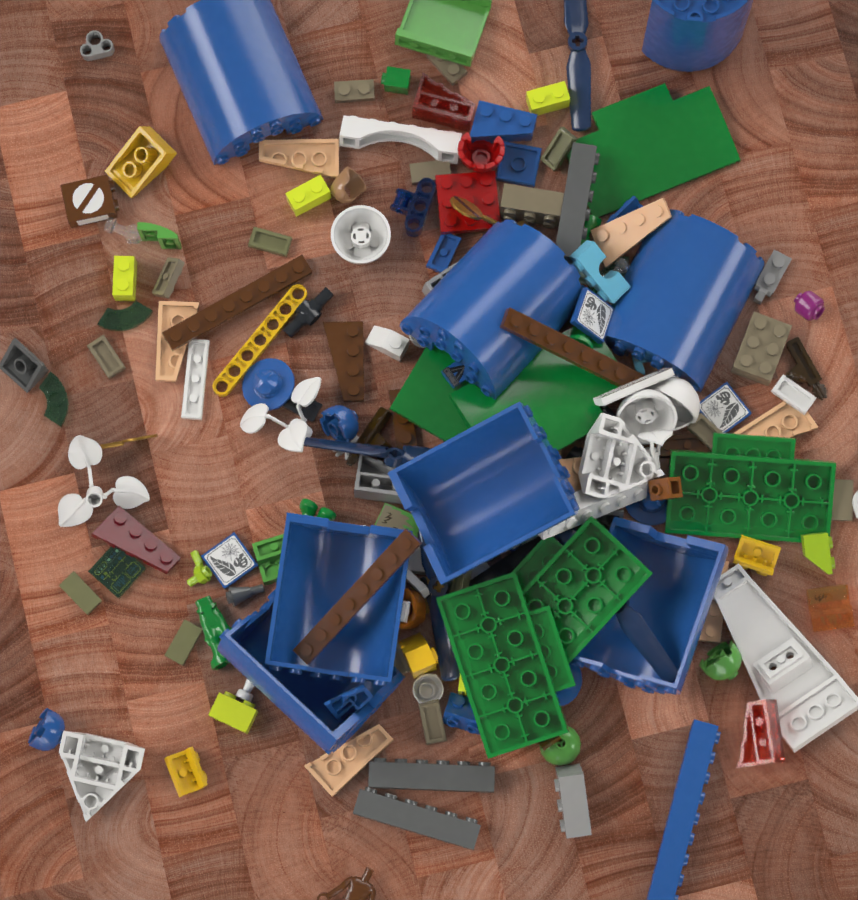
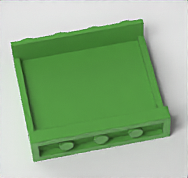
M410 0L401 26L396 31L395 45L471 67L491 10L492 0Z

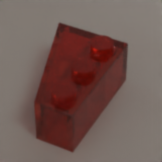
M422 73L412 108V118L470 132L476 104L455 91L453 93L445 88L442 83H437L428 78L427 74Z
M777 699L747 702L743 725L745 730L743 742L740 744L741 755L737 768L785 762Z

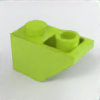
M827 532L801 535L803 556L826 574H833L832 569H835V560L830 555V549L833 548L832 537L828 536Z

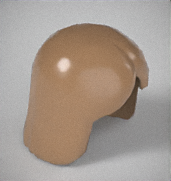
M345 167L331 184L332 195L341 203H351L366 191L364 180L350 167ZM344 187L350 189V197L346 193Z

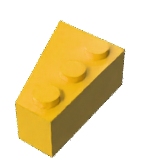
M421 632L398 641L413 679L437 670L438 656L434 647L429 648Z

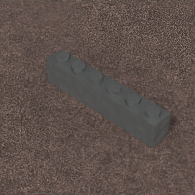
M575 142L572 145L556 245L566 254L564 259L568 264L573 263L569 256L581 246L582 240H586L588 228H584L585 221H589L591 209H587L588 202L592 203L594 191L590 190L591 184H595L597 172H593L594 165L599 164L600 153H596L597 146Z
M374 758V762H369V788L494 793L495 766H491L490 762H478V766L470 765L468 761H457V765H449V761L437 760L436 764H428V760H416V763H407V759H395V762H386V758Z
M365 787V790H359L353 810L354 815L474 851L481 825L477 824L478 820L466 817L465 820L458 819V814L446 811L445 814L438 813V808L426 805L425 808L417 806L418 802L405 799V802L397 800L398 796L385 793V796L377 794L378 790Z

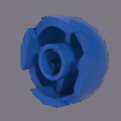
M335 405L321 412L323 417L320 418V424L326 436L331 435L336 441L351 442L356 437L359 431V423L355 411L343 405Z
M46 708L39 716L41 720L36 727H33L28 740L29 746L41 751H50L60 744L63 731L65 730L63 718L56 712Z

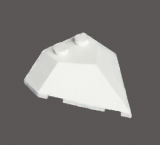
M601 413L587 433L578 472L583 494L604 499L617 492H622L653 478L665 475L661 469L657 468L652 461V457L634 434L628 431L625 427L626 424L621 418Z
M63 731L59 753L67 769L66 772L86 822L141 770L145 748L129 742L89 733Z

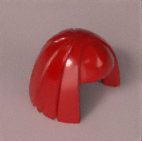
M466 132L458 144V155L461 162L468 169L477 173L489 172L496 168L505 154L504 142L500 136L496 137L494 144L485 140L475 141L471 144L469 132Z

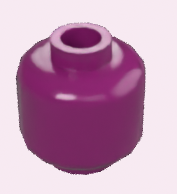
M806 291L803 294L799 293L794 299L795 312L808 321L817 320L825 310L823 299L812 291Z

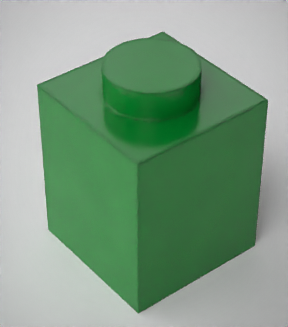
M387 66L386 73L383 72L381 78L384 91L408 95L411 70Z

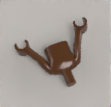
M366 867L362 877H348L330 892H321L317 900L321 896H326L327 900H330L347 887L348 889L343 896L345 900H367L368 897V900H375L376 890L369 882L374 870Z

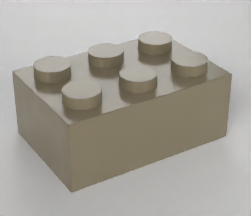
M504 183L500 218H503V220L526 221L529 225L542 224L543 227L550 229L559 227L564 193Z
M753 312L731 373L769 386L792 325Z

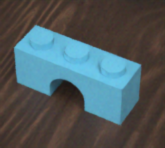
M586 240L569 256L578 272H582L585 275L584 280L586 283L594 287L598 291L596 294L604 301L615 303L631 287L617 271L610 270L605 276L600 275L599 265L606 258V255L594 241Z

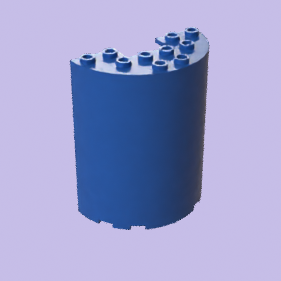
M200 0L185 8L186 12L182 16L175 15L167 23L169 27L161 30L159 36L160 43L214 165L225 164L230 158L235 156H244L250 150V143H259L265 139L264 137L271 134L273 136L283 132V129H285L287 135L290 133L296 134L301 132L304 127L309 125L311 127L316 126L323 120V116L271 0Z
M652 0L642 52L653 62L675 71L692 72L713 67L726 59L739 44L753 0Z
M670 209L672 217L642 240L623 278L631 287L615 303H610L615 309L604 342L619 356L623 357L625 355L628 357L632 353L635 359L640 361L644 359L658 370L672 368L673 376L688 381L696 392L701 393L765 264L762 257L755 255L757 251L751 245L740 243L739 237L729 230L694 214L687 217L684 216L682 211Z
M505 219L503 222H496L401 321L399 327H401L405 334L414 337L422 347L432 350L435 344L438 349L450 354L455 362L465 366L463 373L465 379L470 384H475L479 387L484 395L496 400L542 350V348L500 328L506 309L510 307L559 331L573 316L581 289L585 288V286L579 282L580 274L573 264H568L564 259L566 254L554 242L527 224L520 226L517 225L515 220Z
M520 401L388 472L404 509L411 512L426 543L423 549L441 585L578 514L580 508L574 496L575 491L567 479L570 477L567 468L565 466L562 467L560 464L561 456L558 450L553 448L548 442L545 430L542 426L539 427L533 418L534 415L528 405L524 406Z
M287 513L265 665H268V670L281 671V668L289 669L288 673L301 675L302 672H308V677L322 678V675H328L329 680L343 681V678H350L351 682L360 684L365 683V680L374 681L373 685L386 686V682L391 683L409 558L311 664L307 665L293 649L404 531L403 529L370 525L369 527L329 521L328 518Z
M614 517L609 532L653 573L629 599V606L642 616L678 669V673L673 683L662 680L623 632L616 614L580 651L571 664L580 668L587 667L604 678H615V680L624 683L623 685L635 689L637 686L642 688V691L650 694L657 692L660 694L679 695L685 683L729 553V548L725 544L689 535L687 539L664 534L656 531L652 526Z
M274 590L268 596L269 601L262 605L259 612L254 611L243 620L239 618L232 625L231 630L227 628L219 636L221 641L217 651L320 748L330 755L363 726L367 719L395 691L405 676L396 667H393L391 683L386 682V686L373 685L374 681L365 680L363 684L373 695V698L340 724L324 703L360 685V683H353L350 678H343V681L329 680L328 675H322V678L308 677V672H302L301 675L288 673L289 669L281 668V671L268 670V665H265L275 597Z

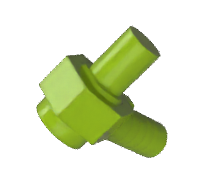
M194 550L190 553L195 563V569H193L194 576L187 580V584L190 587L198 582L206 584L210 581V576H212L210 568L203 565L198 550Z

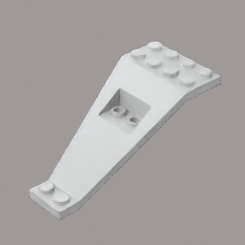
M739 563L720 576L713 599L718 604L735 645L741 653L744 665L770 723L794 753L858 710V697L751 579ZM790 655H793V656H794V657L791 658V659H788V658H787V657L790 656Z

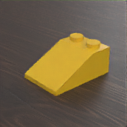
M139 126L105 172L130 198H134L169 165L177 152L152 127Z

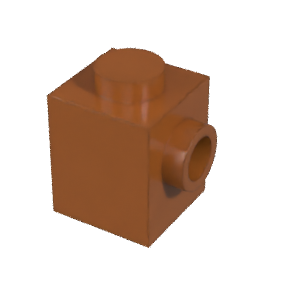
M667 477L648 481L651 501L683 497L680 477Z

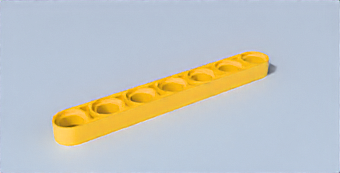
M296 284L289 289L214 380L213 390L217 396L225 397L230 394L249 368L258 360L295 315L297 307L307 299L308 294L304 286ZM295 290H302L304 296L301 299H295L293 297ZM283 305H289L291 312L284 315L280 312V308ZM276 320L279 323L278 328L270 330L267 327L269 321ZM259 335L266 338L265 344L261 346L255 344V338ZM245 351L253 353V358L250 361L242 359V354ZM234 366L239 367L241 370L240 374L236 377L229 374L230 368ZM219 382L227 383L228 388L225 392L217 391L216 386Z

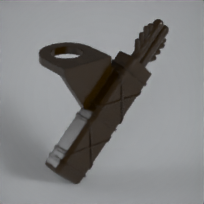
M799 337L788 341L786 347L797 365L787 372L785 376L799 384H804L806 381L809 387L813 386L812 392H814L815 397L820 400L827 398L828 390H826L825 385L820 384L822 380L821 375H819Z
M380 407L355 443L392 448L379 434L391 418L392 413L388 409ZM351 453L347 458L346 464L349 466L355 464L360 454Z

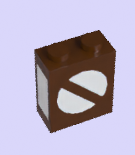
M108 175L60 185L67 220L71 228L118 218L117 211H120L118 199L113 197V192H116L113 180L109 179Z

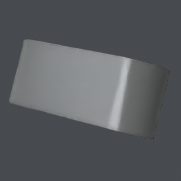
M96 30L90 31L86 35V43L80 47V53L86 61L109 57L115 52L112 41L103 39L102 34ZM93 38L101 39L97 45L90 44ZM107 46L111 47L109 50H104ZM87 51H91L90 54L85 55Z

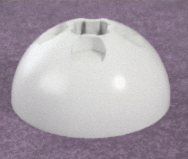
M357 205L345 209L336 217L331 228V241L335 251L350 263L368 264L374 262L385 253L390 243L391 230L387 219L381 212L370 206Z
M673 376L645 388L656 390L666 395L675 406L678 421L690 422V424L697 421L700 412V400L697 392L688 381Z
M642 389L625 397L619 405L616 417L623 420L626 424L625 427L631 434H634L641 444H650V441L638 438V434L656 430L673 431L677 424V412L672 401L663 393L652 389Z

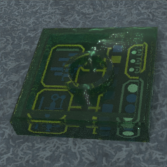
M110 547L88 572L120 599L147 568L136 558L127 555L126 552L116 547Z

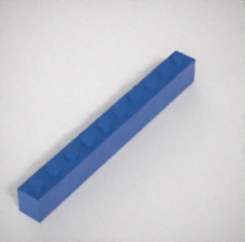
M695 719L692 721L646 900H678L679 895H676L677 886L681 887L684 874H681L682 867L687 866L689 854L686 853L688 845L692 846L695 836L694 833H691L693 825L698 824L700 813H697L698 805L703 804L705 793L702 792L703 785L708 784L710 772H707L709 764L714 762L716 752L712 751L714 743L718 744L721 732L718 731L719 726Z

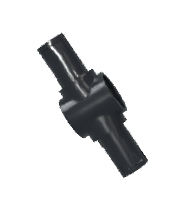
M325 287L314 299L311 298L310 300L306 299L295 310V318L283 331L292 338L304 326L313 325L321 317L322 308L334 296L333 293Z

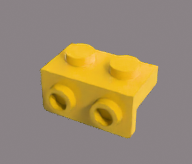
M741 535L733 563L736 565L739 563L745 570L748 568L756 570V573L762 576H772L781 547Z
M193 747L164 758L179 797L201 790L208 785L207 775L202 770L199 763V755L194 751Z

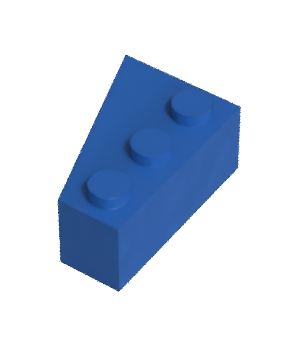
M479 100L470 132L471 144L479 140L494 143L497 136H500L503 141L507 142L531 141L537 122V114Z

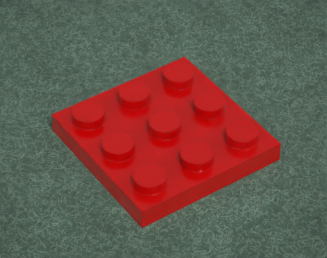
M495 171L435 175L441 235L488 231L493 226V224L482 219H472L458 212L450 203L451 197L454 196L468 200L477 206L483 215L501 222Z

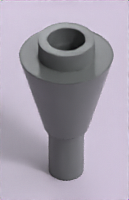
M263 584L253 587H228V592H225L228 604L232 603L233 607L252 597V595L264 592Z

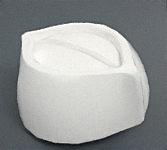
M424 674L415 680L412 692L417 702L422 703L440 700L444 687L436 674Z

